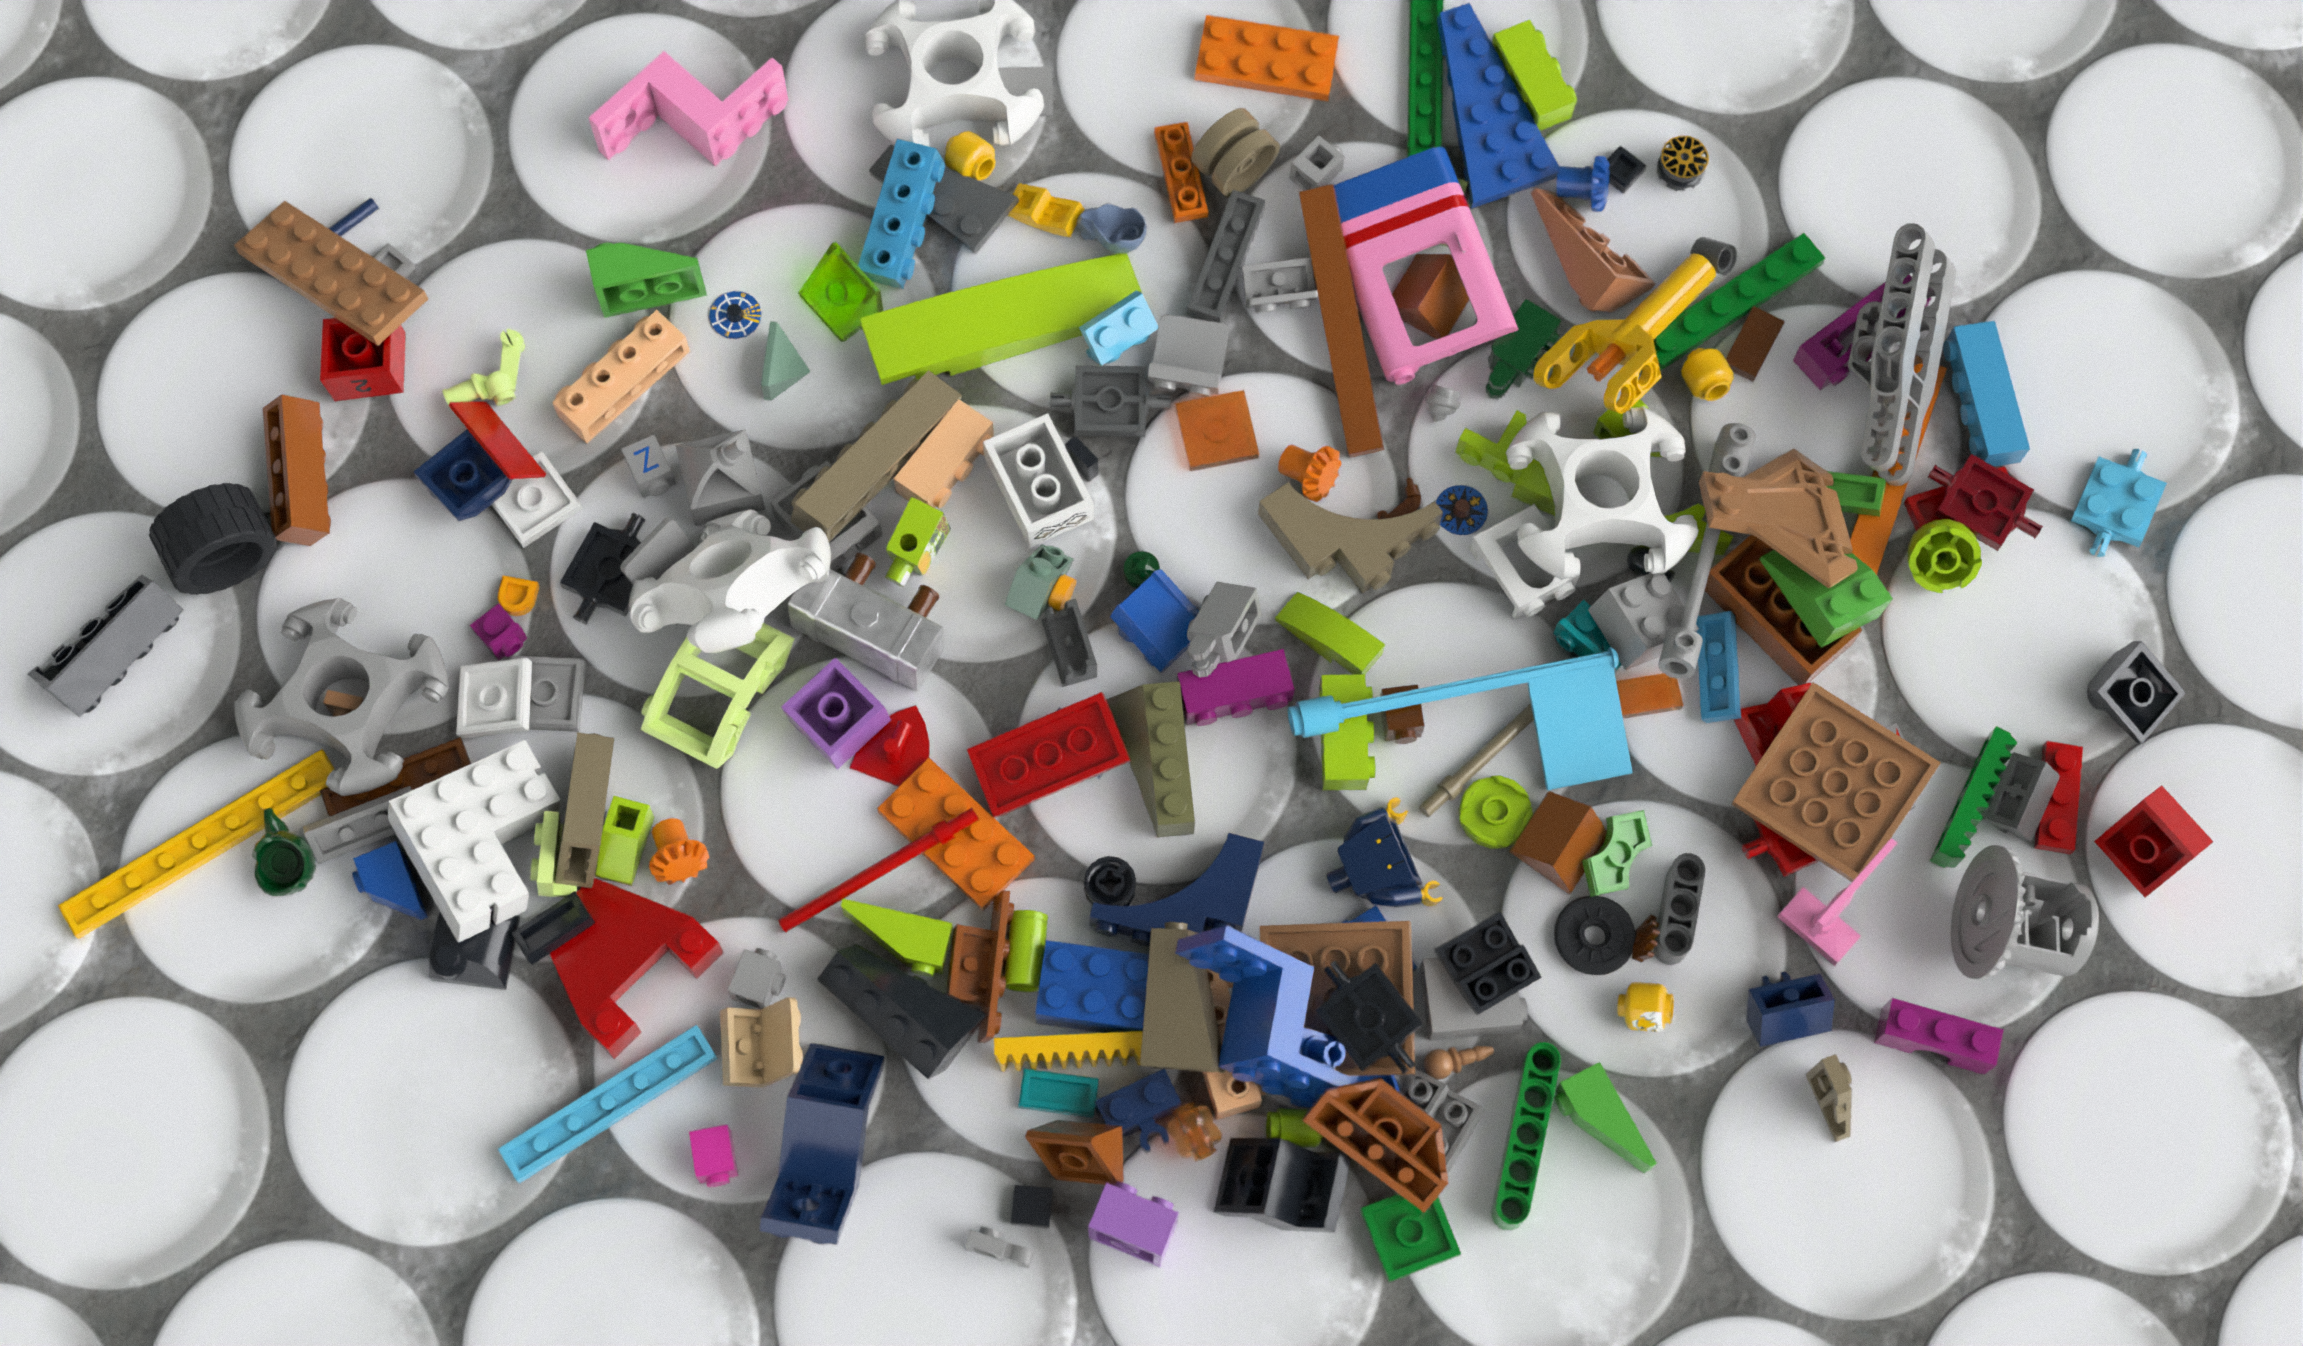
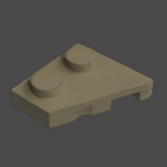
M1834 1054L1821 1059L1806 1074V1077L1834 1141L1838 1142L1849 1138L1851 1135L1852 1089L1850 1084H1852V1078L1845 1063H1840L1837 1055Z

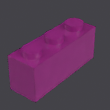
M1284 649L1241 658L1228 663H1219L1208 677L1199 678L1193 674L1192 670L1177 673V681H1180L1182 707L1187 725L1196 723L1197 726H1206L1216 722L1217 718L1231 715L1232 718H1241L1250 715L1255 709L1267 707L1268 710H1276L1287 706L1288 702L1293 701L1294 686Z

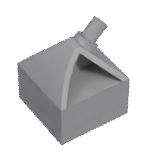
M746 429L676 445L689 507L695 526L706 524V522L739 511L751 509L758 512L766 510Z

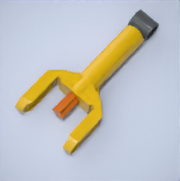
M1707 237L1698 238L1691 248L1690 255L1625 319L1595 320L1573 326L1536 363L1533 373L1535 383L1548 389L1561 387L1595 353H1598L1599 356L1587 367V372L1592 374L1596 381L1600 382L1618 364L1624 365L1608 381L1604 393V405L1611 411L1620 414L1626 413L1662 377L1654 339L1714 280L1716 273L1727 275L1732 271L1737 260L1735 246ZM1575 344L1574 352L1570 357V350L1572 346ZM1553 366L1552 374L1548 379L1547 376L1549 369ZM1642 370V374L1638 380L1639 373ZM1620 389H1621L1620 398H1619V400L1616 402V398H1617L1618 392H1619Z

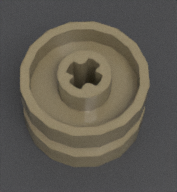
M1237 108L1216 121L1204 133L1192 152L1191 161L1204 175H1212V183L1224 196L1230 197L1232 190L1244 192L1266 173L1279 153L1280 144L1265 129L1259 130V122L1245 108Z

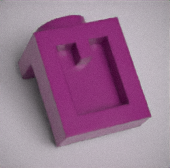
M499 603L470 625L473 632L498 661L505 656L510 657L522 648L523 642L527 640L522 627L517 622H514Z

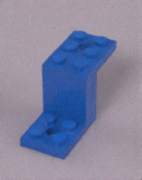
M1227 925L1178 939L1175 954L1190 960L1189 963L1194 967L1212 970L1219 974L1220 979L1234 982L1218 1067L1231 1072L1232 1077L1237 1080L1256 1083L1262 1086V1091L1273 1095H1283L1290 1099L1291 1104L1304 1108L1312 1107L1313 1103L1328 1088L1357 1082L1354 1078L1299 1054L1314 971L1313 966Z

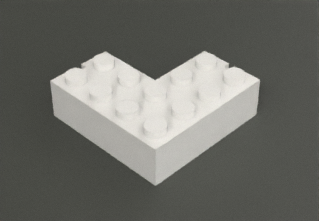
M526 740L389 801L388 820L458 943L489 929L491 918L489 907L494 905L492 919L496 925L527 910L529 892L501 844L535 829L536 823H543L544 811L559 812L561 800L546 774L540 775L541 766Z

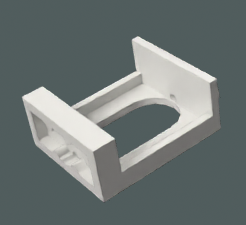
M1535 504L1475 535L1469 549L1476 561L1484 559L1515 607L1512 613L1514 620L1524 614L1526 617L1537 614L1545 607L1544 603L1553 598L1560 601L1568 597L1576 590L1575 586L1579 579V576H1575L1574 578L1560 580L1554 576L1553 581L1546 587H1530L1520 578L1502 550V547L1518 539V527L1523 524L1532 523L1536 527L1541 528L1542 532L1551 531V528Z

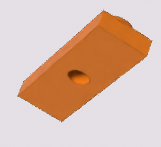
M1188 122L1154 127L1155 141L1174 223L1207 218L1208 208L1199 169L1191 161L1194 148Z

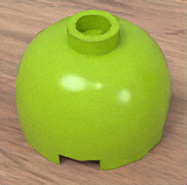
M1951 519L1934 520L1923 525L1913 534L1908 544V566L1914 580L1926 590L1943 593L1942 590L1953 589L1958 586L1962 589L1976 578L1982 566L1981 548L1973 532L1964 524Z

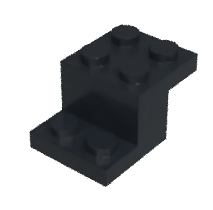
M1230 1138L1213 1212L1227 1217H1250L1286 1231L1335 1233L1351 1157L1341 1152H1313L1282 1138Z

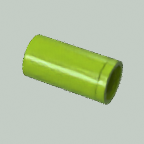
M1032 910L1014 911L1010 922L1008 938L1010 949L1005 967L1006 989L1018 992L1039 991L1046 945L1047 914Z

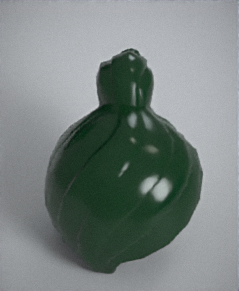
M267 808L264 810L266 834L255 844L252 851V858L257 861L254 872L256 882L259 888L270 896H287L301 892L307 887L316 871L313 850L301 836L289 832L287 825L277 817L272 808Z

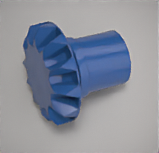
M1596 156L1593 168L1591 166H1559L1556 184L1557 197L1582 198L1587 201L1591 199L1592 211L1602 212L1607 203L1610 170L1606 157Z

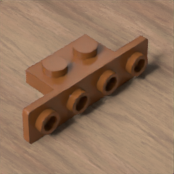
M1006 890L998 893L993 900L990 930L959 924L953 928L946 993L948 992L961 999V1003L981 1006V1010L988 1014L979 1026L977 1042L984 1044L990 1041L994 1034L997 1035L999 1033L1002 1021L1001 1012H997L998 997L1002 998L1005 991L1006 977L1001 975L1002 962L1007 960L1010 949V941L1005 938L1006 926L1010 925L1014 914V904L1009 902L1010 891Z

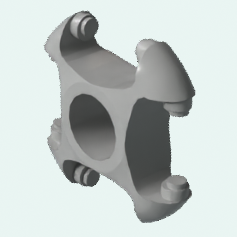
M334 598L309 604L287 615V619L282 625L281 634L292 641L304 640L307 635H310L311 638L298 669L273 700L264 707L260 695L252 690L245 689L244 692L240 693L237 700L234 701L238 732L251 756L261 760H268L275 751L274 737L288 734L325 744L350 759L351 763L347 769L340 767L338 770H333L326 781V786L331 791L341 796H348L374 790L398 778L404 762L400 756L387 752L386 755L380 754L377 760L373 759L386 726L413 692L420 688L423 691L422 695L426 699L438 703L449 691V684L444 660L435 641L430 636L416 633L412 635L408 643V650H410L412 658L408 660H398L367 652L341 639L335 633L339 626L344 627L347 623L351 624L357 615V608L342 598ZM349 678L361 679L369 683V690L365 700L357 709L348 714L330 717L316 712L319 697L329 685Z

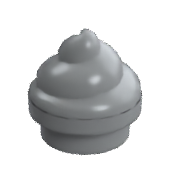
M1433 384L1431 392L1426 394L1425 401L1429 405V412L1433 415L1435 422L1444 420L1447 415H1452L1456 412V409H1459L1461 404L1458 401L1460 392Z

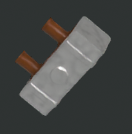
M863 553L855 555L844 576L830 569L827 578L823 582L808 583L795 591L788 603L792 628L808 635L810 639L816 642L820 641L888 676L890 680L896 683L900 682L916 691L920 690L944 649L943 626L926 618L936 601L940 598L939 594L929 586L920 585L906 608L864 587V583L876 567V562Z

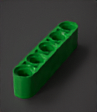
M1547 1042L1534 1044L1522 1062L1491 1208L1493 1222L1503 1230L1517 1229L1527 1219L1531 1209L1561 1064V1056L1558 1049ZM1536 1055L1545 1056L1551 1064V1069L1547 1071L1537 1069L1532 1062V1057ZM1528 1091L1539 1093L1543 1099V1106H1530L1525 1100V1093ZM1517 1129H1530L1535 1135V1143H1522L1517 1137ZM1514 1164L1523 1166L1528 1173V1179L1523 1182L1514 1180L1510 1176L1509 1166ZM1506 1201L1515 1203L1520 1210L1519 1218L1509 1219L1505 1217L1501 1211V1204Z

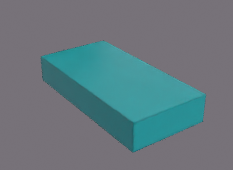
M1024 1069L1018 1107L1020 1109L1094 1118L1099 1078Z

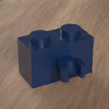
M1784 971L1781 972L1780 982L1774 984L1769 981L1766 975L1762 976V986L1748 989L1746 1021L1760 1047L1832 1031L1835 999L1820 973L1791 980L1790 975Z
M1165 1068L1095 1101V1110L1101 1123L1122 1126V1138L1140 1130V1147L1146 1154L1151 1152L1147 1138L1152 1134L1159 1135L1164 1145L1169 1143L1166 1129L1156 1124V1122L1180 1112L1181 1101Z

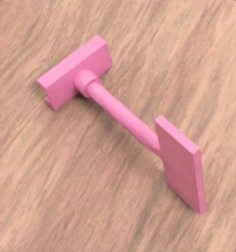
M1891 838L1847 888L1840 891L1827 906L1803 887L1777 917L1835 966L1861 937L1838 916L1848 906L1857 888L1895 847L1897 842Z

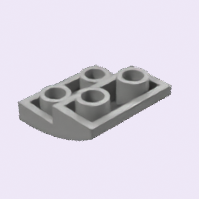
M1415 1069V1075H1410L1400 1093L1441 1124L1448 1175L1485 1111L1481 1105L1449 1090L1447 1084Z

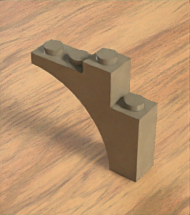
M1288 482L1259 501L1258 515L1308 580L1316 574L1319 576L1327 574L1336 566V561H1338L1363 594L1370 588L1374 590L1381 588L1391 579L1390 575L1394 565L1393 559L1397 560L1404 556L1411 549L1412 543L1420 538L1425 541L1439 531L1443 511L1434 501L1422 509L1398 517L1387 519L1352 518L1333 513L1312 503L1296 491Z

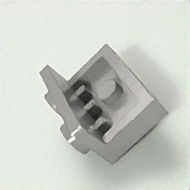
M1311 257L1244 265L1241 267L1246 309L1255 308L1256 313H1267L1276 311V305L1287 303L1290 304V309L1311 307L1310 301L1318 298V290H1315Z

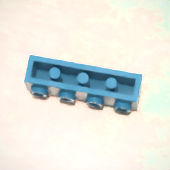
M900 139L896 140L857 267V271L865 280L904 289L906 279H911L915 268V260L913 259L915 249L920 247L924 240L925 228L923 223L926 214H931L934 207V187L936 181H941L945 170V162L936 148Z
M1995 321L1955 326L1944 341L1943 351L1945 359L1951 362L1953 369V389L1955 393L1960 395L1962 403L1960 408L1961 419L1964 425H1968L1970 432V453L1994 467L2021 463L2030 450L1996 323Z

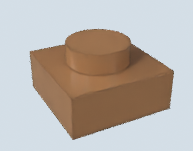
M327 690L323 704L332 717L346 715L357 709L364 701V698Z

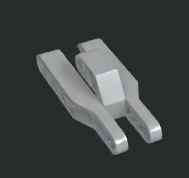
M1908 223L1901 226L1895 234L1882 303L1876 301L1869 302L1860 309L1848 367L1871 390L1861 445L1862 460L1870 468L1877 471L1879 476L1892 486H1901L1907 483L1914 471L1922 422L1935 390L1956 277L1954 264L1944 252L1935 249L1933 239L1922 226L1916 223ZM1921 239L1920 244L1916 248L1909 250L1913 241ZM1942 263L1938 271L1931 273L1933 265ZM1913 273L1912 280L1902 284L1904 278ZM1936 296L1930 306L1924 307L1928 298ZM1906 307L1905 315L1901 318H1896L1897 313ZM1924 330H1929L1928 336L1925 339L1918 341L1920 339L1921 332H1923ZM1900 342L1899 349L1895 351L1896 343ZM1872 352L1871 361L1866 362L1867 356ZM1923 363L1922 369L1915 373L1914 366ZM1886 415L1885 424L1883 426L1878 421L1879 417H1885ZM1903 425L1909 432L1908 436H1902ZM1877 434L1882 436L1881 443L1876 439ZM1879 451L1878 461L1872 456V452ZM1897 460L1903 468L1902 470H1896L1893 476L1888 469L1894 467Z

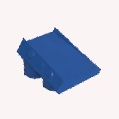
M1160 569L1154 571L1144 583L1121 604H1118L1110 618L1118 625L1119 635L1125 641L1133 642L1143 653L1144 659L1151 666H1155L1160 673H1163L1190 646L1191 641L1188 640L1187 630L1191 620H1195L1199 610L1165 572Z

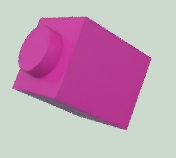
M727 1124L689 1131L695 1175L700 1183H706L707 1187L723 1186L730 1183L729 1178L738 1176L732 1131Z

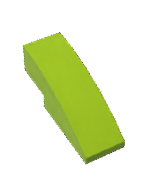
M1296 592L1275 617V621L1328 662L1336 661L1351 674H1366L1382 656L1385 644L1365 629L1332 608L1300 592Z

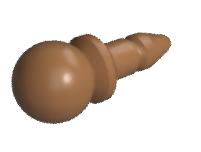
M1475 1046L1473 1049L1468 1048L1458 1052L1455 1047H1450L1447 1051L1435 1049L1426 1055L1424 1069L1429 1076L1435 1079H1444L1452 1071L1460 1073L1461 1065L1464 1066L1475 1061L1484 1060L1494 1053V1048L1491 1046Z

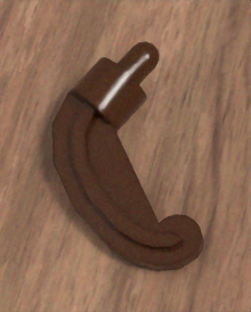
M1411 477L1406 479L1407 487L1404 489L1407 499L1390 513L1384 510L1379 511L1377 514L1378 519L1398 517L1417 511L1421 504V494L1418 485L1414 484Z

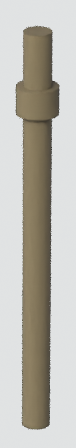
M1531 703L1453 776L1447 775L1437 784L1438 789L1419 806L1420 811L1426 817H1430L1447 800L1453 801L1463 791L1462 786L1534 720Z

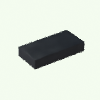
M574 891L511 934L525 958L533 965L595 924V921L581 898Z

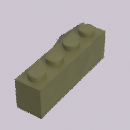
M1180 681L1143 684L1106 699L1131 759L1129 763L1139 785L1157 838L1194 834L1195 817Z

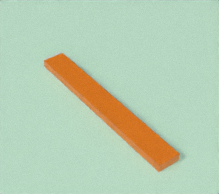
M1923 363L1914 366L1915 373L1922 369ZM1940 365L1934 394L1922 422L1917 455L1947 368ZM1903 425L1902 436H1908L1909 432ZM1896 460L1895 466L1889 468L1888 471L1894 476L1895 471L1902 470L1903 467ZM1873 470L1871 477L1881 478L1878 472ZM1886 482L1880 517L1858 514L1850 535L1852 553L1868 565L1876 575L1908 482L1901 486H1892Z

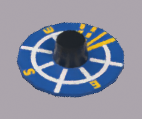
M732 291L724 293L714 301L710 308L709 318L711 326L718 334L725 338L739 339L748 336L756 330L760 324L762 313L759 303L753 296L745 292Z

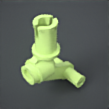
M506 329L507 332L503 330L500 335L502 340L500 371L493 372L488 376L473 373L471 374V379L442 390L447 404L449 405L450 402H471L478 398L495 401L496 406L513 401L516 398L514 392L516 391L520 353L525 349L522 335L511 329Z

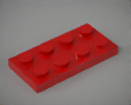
M1102 692L967 749L994 818L1003 816L1131 761L1105 695Z

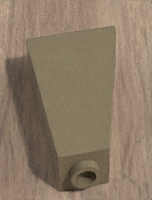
M577 732L555 883L587 888H592L601 844L614 745L613 737H606L596 733L586 734Z
M1165 922L1164 928H1151L1140 1066L1153 1069L1165 1068L1168 1070L1225 1073L1224 1069L1218 1067L1222 1044L1207 969L1194 967L1189 963L1190 960L1175 954L1178 939L1198 933L1187 930L1188 924L1179 922Z

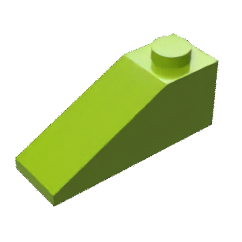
M842 899L841 908L844 916L905 966L911 967V972L925 977H933L934 973L944 974L953 937L952 923Z

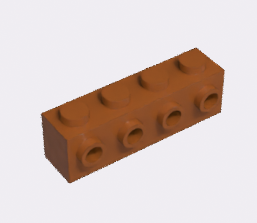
M281 394L263 407L271 529L279 541L311 546L330 534L331 526L327 504L328 484L325 478L324 466L326 453L323 449L322 441L323 419L320 415V403Z

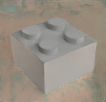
M1649 573L1609 588L1588 611L1611 648H1614L1618 653L1619 661L1624 669L1628 670L1660 657L1666 633L1671 628L1680 627L1685 606L1664 573ZM1695 625L1694 631L1697 632L1699 628Z

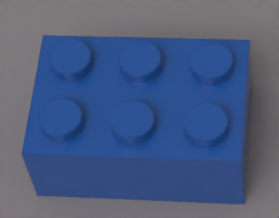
M1046 940L1035 1012L1036 1024L1100 1033L1143 1031L1149 954Z

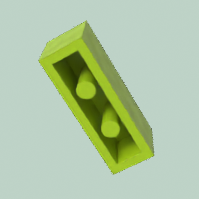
M1529 19L1494 33L1492 45L1538 129L1542 131L1571 119L1577 102L1576 94L1570 84L1566 85L1562 78L1558 60L1555 57L1551 58L1547 51L1546 41L1542 32L1536 30Z
M1365 674L1321 675L1319 684V697L1332 695L1334 702L1340 701L1341 704L1373 698L1372 686L1366 687ZM1367 714L1346 718L1344 723H1339L1338 731L1321 734L1322 791L1367 790L1369 778H1375V756H1368V743H1374V722L1367 721Z

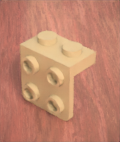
M786 997L761 1010L727 1007L720 1011L723 1086L764 1088L799 1072L803 1060V1052L799 1046L801 1014L796 998Z

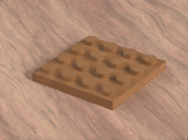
M1813 682L1734 798L1732 805L1853 882L1891 839L1941 762Z
M1410 921L1260 926V942L1314 967L1304 1023L1305 1028L1335 1036L1316 1012V1009L1328 1001L1335 989H1337L1336 985L1324 972V969L1327 966L1331 967L1330 964L1334 961L1338 962L1349 978L1362 974L1374 963H1377L1413 1009L1412 929ZM1414 1033L1407 1038L1402 1046L1413 1062H1415ZM1346 1050L1344 1061L1335 1068L1336 1071L1347 1076L1415 1075V1066L1412 1069L1409 1068L1401 1058L1409 1069L1408 1072L1402 1074L1390 1056L1380 1059L1363 1072Z

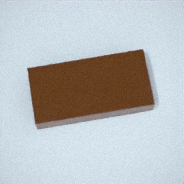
M1753 306L1726 357V361L1732 371L1754 382L1785 321Z

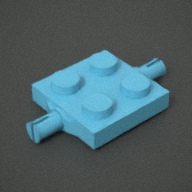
M2140 449L2132 450L2127 465H2120L2102 457H2098L2071 521L2088 527L2093 533L2097 534L2090 548V553L2095 555L2099 544H2101L2097 557L2105 556L2110 540L2123 541L2139 548L2167 483L2145 475L2140 471L2147 457V453L2143 450L2137 462L2135 460Z

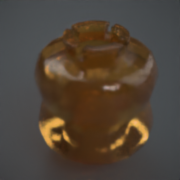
M1192 1102L1172 1112L1175 1118L1168 1123L1167 1130L1176 1141L1179 1155L1183 1158L1194 1156V1160L1197 1162L1217 1152L1214 1146L1222 1140V1133L1214 1124L1210 1109L1207 1106L1195 1107V1103Z

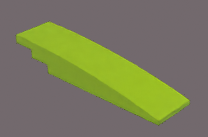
M1127 253L1115 254L964 288L859 319L881 385L910 376H915L919 380L928 370L934 375L949 371L950 376L1082 336L1079 329L1080 326L1136 290L1141 293L1142 291Z

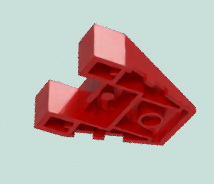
M594 877L592 888L582 887L577 891V894L589 911L595 924L551 952L550 956L581 1024L588 1034L615 1059L642 1033L637 1024L615 1003L667 952L678 960L696 979L724 952L719 942L692 916Z

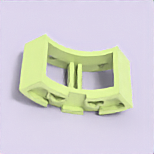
M763 623L762 628L755 633L753 642L736 648L758 659L745 679L742 680L698 658L697 656L702 650L693 646L686 637L668 666L654 696H649L643 705L641 714L645 718L641 731L718 769L734 754L739 738L751 716V713L746 710L756 691L764 694L775 677L785 668L795 638ZM685 675L732 698L714 738L667 714Z

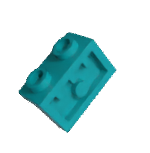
M1582 600L1566 618H1562L1557 623L1553 633L1562 648L1568 652L1574 651L1579 657L1606 652L1611 647L1589 613L1588 609L1591 606L1585 600ZM1620 661L1618 663V666L1614 669V672H1616L1622 666Z

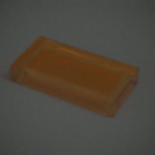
M1665 673L1616 681L1623 719L1680 710L1683 707L1677 678L1669 677Z

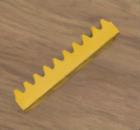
M1143 1031L994 1038L995 1061L1002 1072H1006L1009 1062H1013L1016 1070L1021 1071L1024 1061H1028L1032 1070H1036L1039 1061H1043L1047 1070H1051L1054 1060H1058L1062 1069H1066L1069 1059L1074 1060L1077 1068L1082 1067L1084 1059H1089L1092 1068L1097 1067L1099 1058H1104L1107 1067H1111L1115 1057H1119L1122 1066H1127L1129 1057L1134 1056L1137 1065H1140Z

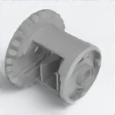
M1991 845L1982 849L1967 867L1954 901L1951 920V946L1958 969L1964 976L1976 980H1986L1990 976L1996 975L1998 970L2004 968L2005 964L2064 977L2075 974L2089 959L2098 933V907L2091 890L2082 884L2023 872L2024 867L2019 863V857L2011 849L2004 846ZM2035 899L2044 901L2037 923L2029 926L2028 918L2032 915V911H2022L2023 907L2034 906Z

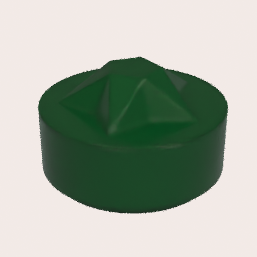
M1146 551L1132 553L1124 563L1125 580L1134 588H1138L1154 571L1160 570L1157 558Z

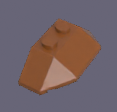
M1381 1078L1326 1089L1302 1118L1311 1128L1424 1213L1449 1184L1441 1124Z

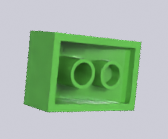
M622 242L615 244L601 243L595 248L586 250L594 290L604 318L707 296L697 258Z
M1775 550L1761 556L1759 560L1820 647L1879 618L1893 600L1875 572L1853 553L1844 555L1856 560L1857 571L1831 588L1824 586Z

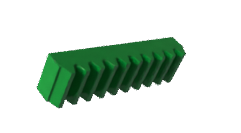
M1996 726L1986 737L1929 860L1930 862L1943 868H1955L1965 858L1966 854L1964 852L1971 845L1970 839L1977 832L1976 826L1983 819L1981 814L1988 808L1989 804L1987 801L1994 795L1995 791L1993 789L2000 782L1999 776L2006 769L2004 764L2011 758L2012 754L2010 751L2017 745V741L2011 736L2010 732Z

